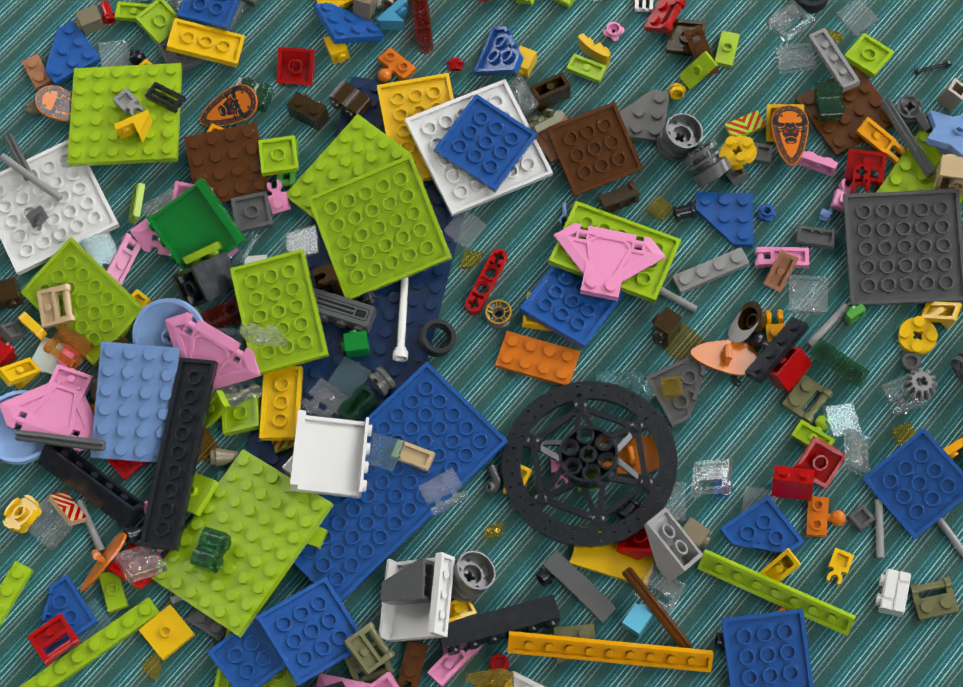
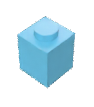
M635 603L623 620L622 628L639 638L652 620L653 614L650 613V609L644 604L638 605Z

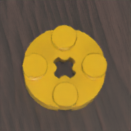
M729 136L719 152V157H727L732 165L730 168L732 170L744 168L743 165L752 163L757 155L753 139L746 136Z
M922 316L906 320L902 323L898 332L900 347L906 353L913 352L919 354V356L931 352L938 338L935 326ZM914 333H920L922 340L914 339Z
M24 495L25 498L14 499L5 509L3 515L6 518L5 521L3 520V524L10 531L21 534L27 532L29 526L41 515L42 510L39 508L38 501L30 495Z

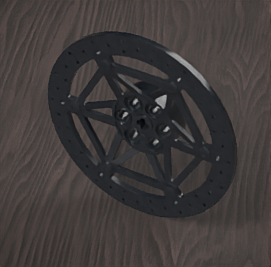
M600 381L566 384L536 398L520 413L513 423L506 438L508 444L504 447L502 453L504 485L513 507L521 518L543 536L575 547L593 548L613 545L645 529L644 524L667 505L677 477L678 459L675 441L669 426L659 411L637 393L619 385ZM598 400L618 405L634 414L637 418L631 422L587 406V401ZM573 403L574 409L539 435L530 434L536 424L547 414L563 405ZM589 414L626 428L608 433L601 428L594 427ZM576 417L574 430L568 433L563 440H544L570 419ZM582 417L585 420L587 426L580 427ZM645 430H649L658 452L659 466L656 479L648 477L641 437V433ZM628 434L618 445L613 439ZM583 437L591 438L587 442L581 440ZM633 438L636 439L641 474H638L618 455ZM607 443L609 447L601 448L600 445ZM544 446H560L559 454ZM523 448H528L532 451L537 493L532 497L529 496L521 475ZM569 448L575 449L573 453L565 452ZM538 452L560 463V467L546 488H543ZM607 461L612 463L609 467H605L602 464ZM573 466L578 468V470L575 472H570L568 470L570 467ZM618 467L623 468L635 479L615 475ZM590 473H594L597 475L593 479L587 477V475ZM564 475L569 482L551 491L560 476ZM609 481L635 486L633 490L616 503L603 510L605 487ZM575 486L580 487L590 513L553 500V498ZM599 488L597 509L589 494V489ZM644 490L650 493L645 502L631 515L616 523L606 525L605 519L640 492ZM549 505L585 518L592 522V527L584 528L564 524L548 516L541 508Z

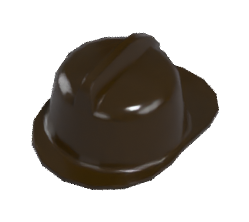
M747 302L731 323L728 336L732 342L741 343L747 340L751 334L759 333L764 328L766 314L762 312L761 305L758 302Z

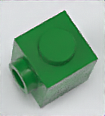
M352 330L343 334L344 341H341L342 352H346L347 358L370 355L366 331Z

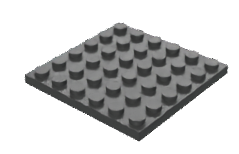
M959 189L843 194L850 307L858 306L861 303L864 306L924 304L934 301L963 302V232Z

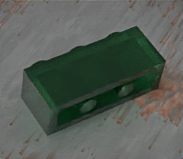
M821 338L810 352L811 356L859 388L870 374L869 370Z

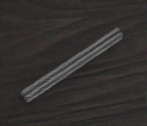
M883 100L881 102L882 109L925 176L930 177L934 175V167L891 100Z
M17 430L15 432V440L95 451H104L106 449V441L27 430Z

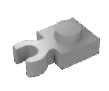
M127 88L113 98V102L125 114L130 111L131 117L136 115L135 112L144 111L143 107L139 105L138 99Z

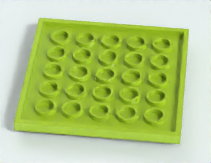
M182 64L74 68L67 157L68 166L178 161L181 107H178V112L174 113L146 99L145 94L154 82L181 94ZM126 88L138 99L139 105L143 107L144 111H149L153 121L143 143L138 132L120 139L114 126L115 123L131 117L130 111L125 114L113 102V98ZM155 88L156 91H158V92H160V93H163V94L167 95L168 97H170V98H172V99H174V100H176V101L178 100V99H176V98H174V97H172V96H170V95H168V94H166V93H164V92H162V91H160V90H158V89Z
M411 154L308 197L315 220L346 298L354 300L364 293L372 290L376 291L452 259Z

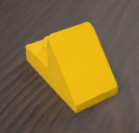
M146 110L115 123L114 126L120 139L138 132L143 143L153 121L149 111Z
M929 302L925 304L921 316L930 322H940L949 330L956 322L962 304L955 302Z
M29 357L1 367L0 377L8 387L15 384L21 390L40 374L41 370Z
M787 548L759 573L781 582L788 575L794 573L801 563L791 550Z
M457 600L451 601L449 623L475 616L477 611L473 604Z

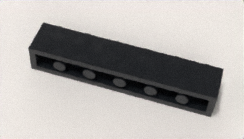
M44 445L38 461L39 465L125 528L138 522L145 506L144 502L70 448Z
M554 595L450 622L448 624L447 637L438 638L443 655H455L463 649L474 650L482 644L492 645L498 643L500 639H508L509 631L535 633L538 629L544 627L546 629L554 628L560 623L561 615Z

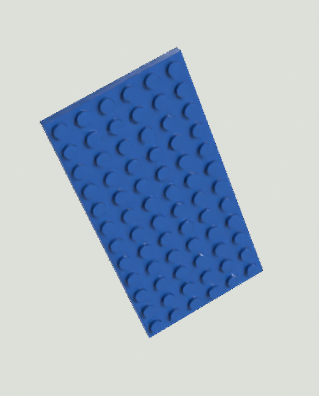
M428 362L423 364L368 416L369 425H372L371 437L367 436V443H370V453L365 457V461L369 462L368 473H364L363 480H367L366 492H362L361 498L318 494L334 505L319 526L326 529L328 533L321 549L306 544L294 564L313 583L327 577L342 603L508 444V440ZM398 439L435 453L428 472L391 458Z

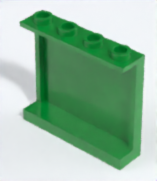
M202 178L194 182L195 185L153 215L146 217L149 221L147 222L148 227L153 232L156 231L160 244L163 247H167L170 251L168 255L174 263L177 262L181 267L179 269L180 272L192 267L191 263L185 264L183 257L220 241L223 248L218 250L219 254L225 251L226 254H229L247 241L206 180ZM208 255L202 258L203 261L210 259Z

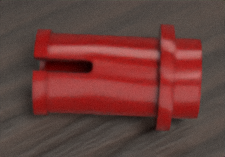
M101 2L99 8L102 13L103 22L106 24L114 23L115 13L112 12L110 2Z

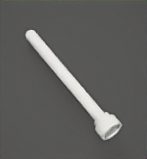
M408 277L401 280L398 338L397 347L393 350L392 358L397 362L408 360V351L405 347Z

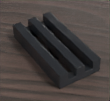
M154 82L145 94L146 99L174 113H177L178 107L180 108L182 106L181 103L186 101L185 96L157 82ZM155 88L158 89V90H160V91H162V92H164V93H166V94H168V95H170V96H172V97H174V98H176V99H178V100L176 101V100H174V99L168 97L167 95L156 91Z

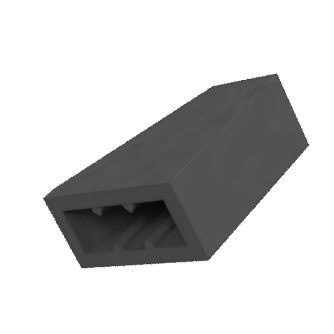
M420 558L384 580L380 592L381 602L389 605L431 602L434 562Z

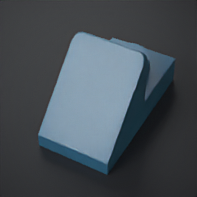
M396 1L376 18L380 30H405L404 20L401 17H404L409 10L408 1Z

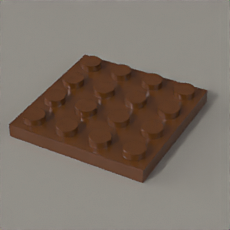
M854 66L852 69L860 80L859 86L843 92L833 77L795 99L796 104H804V112L809 122L835 158L846 153L848 149H853L865 142L855 132L867 117L884 130L893 127V124L881 107V102L884 99L867 76Z
M615 101L546 128L574 197L643 170Z
M256 122L184 137L193 184L200 178L205 179L208 185L213 188V192L222 204L231 202V198L263 191L271 194L267 188V183H269L268 177L262 176L258 143L260 137Z

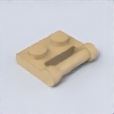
M70 284L37 291L42 328L47 329L76 322V317L73 315ZM59 293L63 295L66 315L62 317L58 298Z

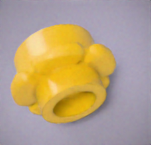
M674 83L669 86L668 92H670L672 99L678 100L684 97L686 88L680 83Z

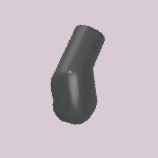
M491 465L487 468L491 478L488 484L485 485V490L491 494L496 493L502 483V477L496 465Z

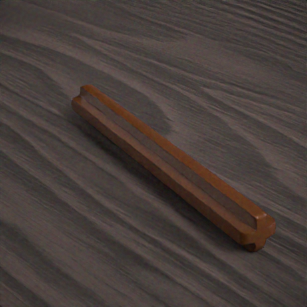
M632 567L626 568L622 575L676 644L681 648H691V642Z

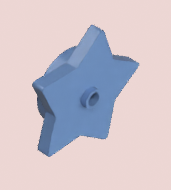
M930 110L928 119L933 131L927 137L925 144L935 146L945 155L954 154L957 157H963V115L952 117Z

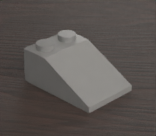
M666 507L644 524L656 566L669 583L703 556L699 548Z

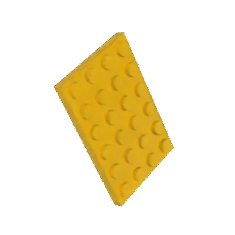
M449 73L377 85L386 135L411 153L422 182L433 180L405 124V118L454 99Z

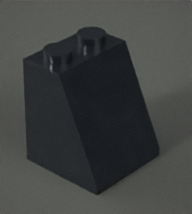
M226 251L172 275L182 300L193 307H197L234 290L230 268H233Z

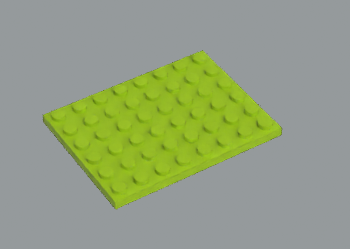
M242 449L218 482V487L200 517L194 516L183 531L179 552L169 551L151 578L240 638L334 506L330 501L318 494L289 491L290 477Z

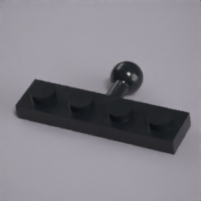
M792 317L771 342L766 341L761 333L752 334L750 337L751 346L754 348L763 347L765 349L746 369V376L762 383L809 329L808 324Z

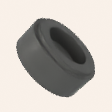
M913 352L906 353L901 360V367L909 373L913 369L918 371L921 366L920 356Z

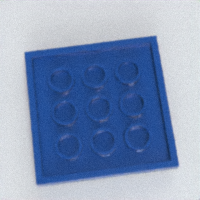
M476 94L434 148V153L496 193L537 138L538 134Z
M552 266L520 306L519 312L584 350L622 300L624 293L620 291L618 301L580 294L583 277Z
M924 427L862 478L914 540L919 538L963 501V471Z
M327 577L320 579L256 616V620L297 687L352 656L343 642L359 631Z
M803 609L721 618L730 687H814Z

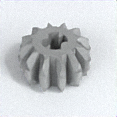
M919 368L918 372L913 369L910 372L911 375H906L903 387L907 388L906 394H912L911 400L918 397L919 402H922L924 397L928 401L931 395H935V388H937L938 383L934 382L936 379L935 375L929 376L930 370L924 373L922 368Z

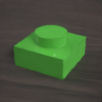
M862 303L857 307L854 305L846 311L844 321L848 326L864 317L866 312Z

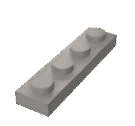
M823 28L809 34V41L841 90L845 92L859 86V78L827 30Z
M740 247L673 275L672 280L681 295L748 267L749 261Z

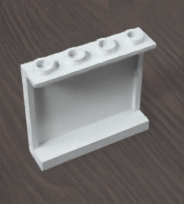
M298 410L289 491L361 498L362 492H366L367 480H363L364 473H368L369 462L365 461L366 455L370 453V443H367V436L371 437L372 425H369V418L366 417V421L362 422L308 416L305 410Z
M439 552L433 558H425L434 562L431 602L389 605L382 602L379 635L382 639L390 642L447 637L455 557ZM387 559L385 580L417 560L396 562Z

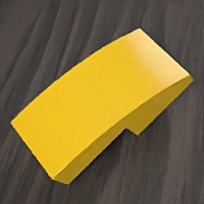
M584 33L577 36L578 46L586 55L603 65L608 66L610 64L611 53L607 47H603L600 42L594 45L593 40L590 37L587 38Z

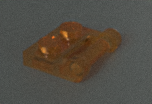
M64 323L53 338L44 345L43 351L48 354L51 353L65 363L68 368L75 370L95 345ZM61 344L76 356L71 359L58 350L56 346Z

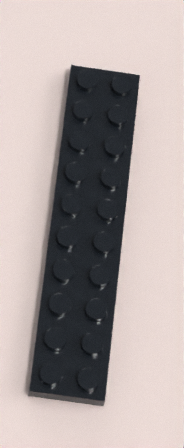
M179 358L139 546L179 552L218 362L214 360Z

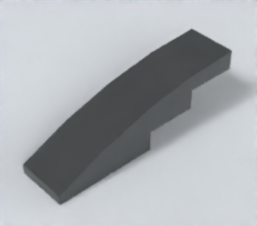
M555 551L542 564L558 580V583L570 592L573 598L602 624L617 610L559 552Z

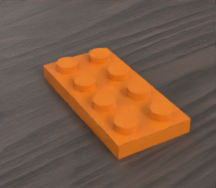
M506 331L495 368L563 386L571 383L580 351Z

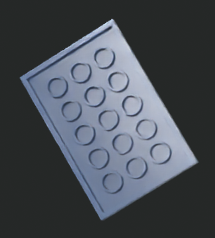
M101 341L92 439L106 441V449L104 451L91 450L90 458L157 463L178 368L180 348Z

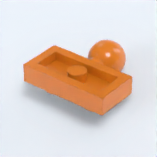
M391 47L378 57V63L385 67L379 70L377 74L378 80L382 83L389 82L392 74L401 81L408 80L416 72V67Z
M812 496V501H808L806 537L827 538L828 522L835 526H841L845 523L846 515L844 512L835 510L828 514L829 497Z

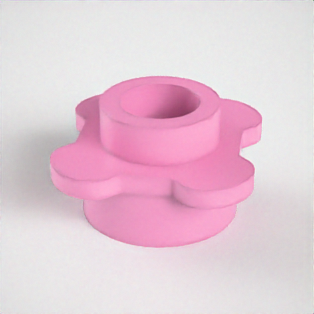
M610 22L607 25V29L603 30V35L612 38V41H618L619 36L625 30L619 23Z

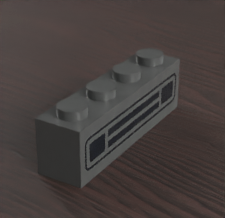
M313 288L321 322L327 323L329 321L340 328L348 327L359 332L366 331L369 334L377 315L374 306Z

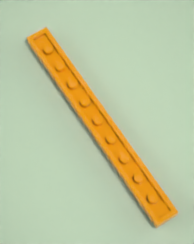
M509 631L507 653L700 672H711L714 656L713 650Z

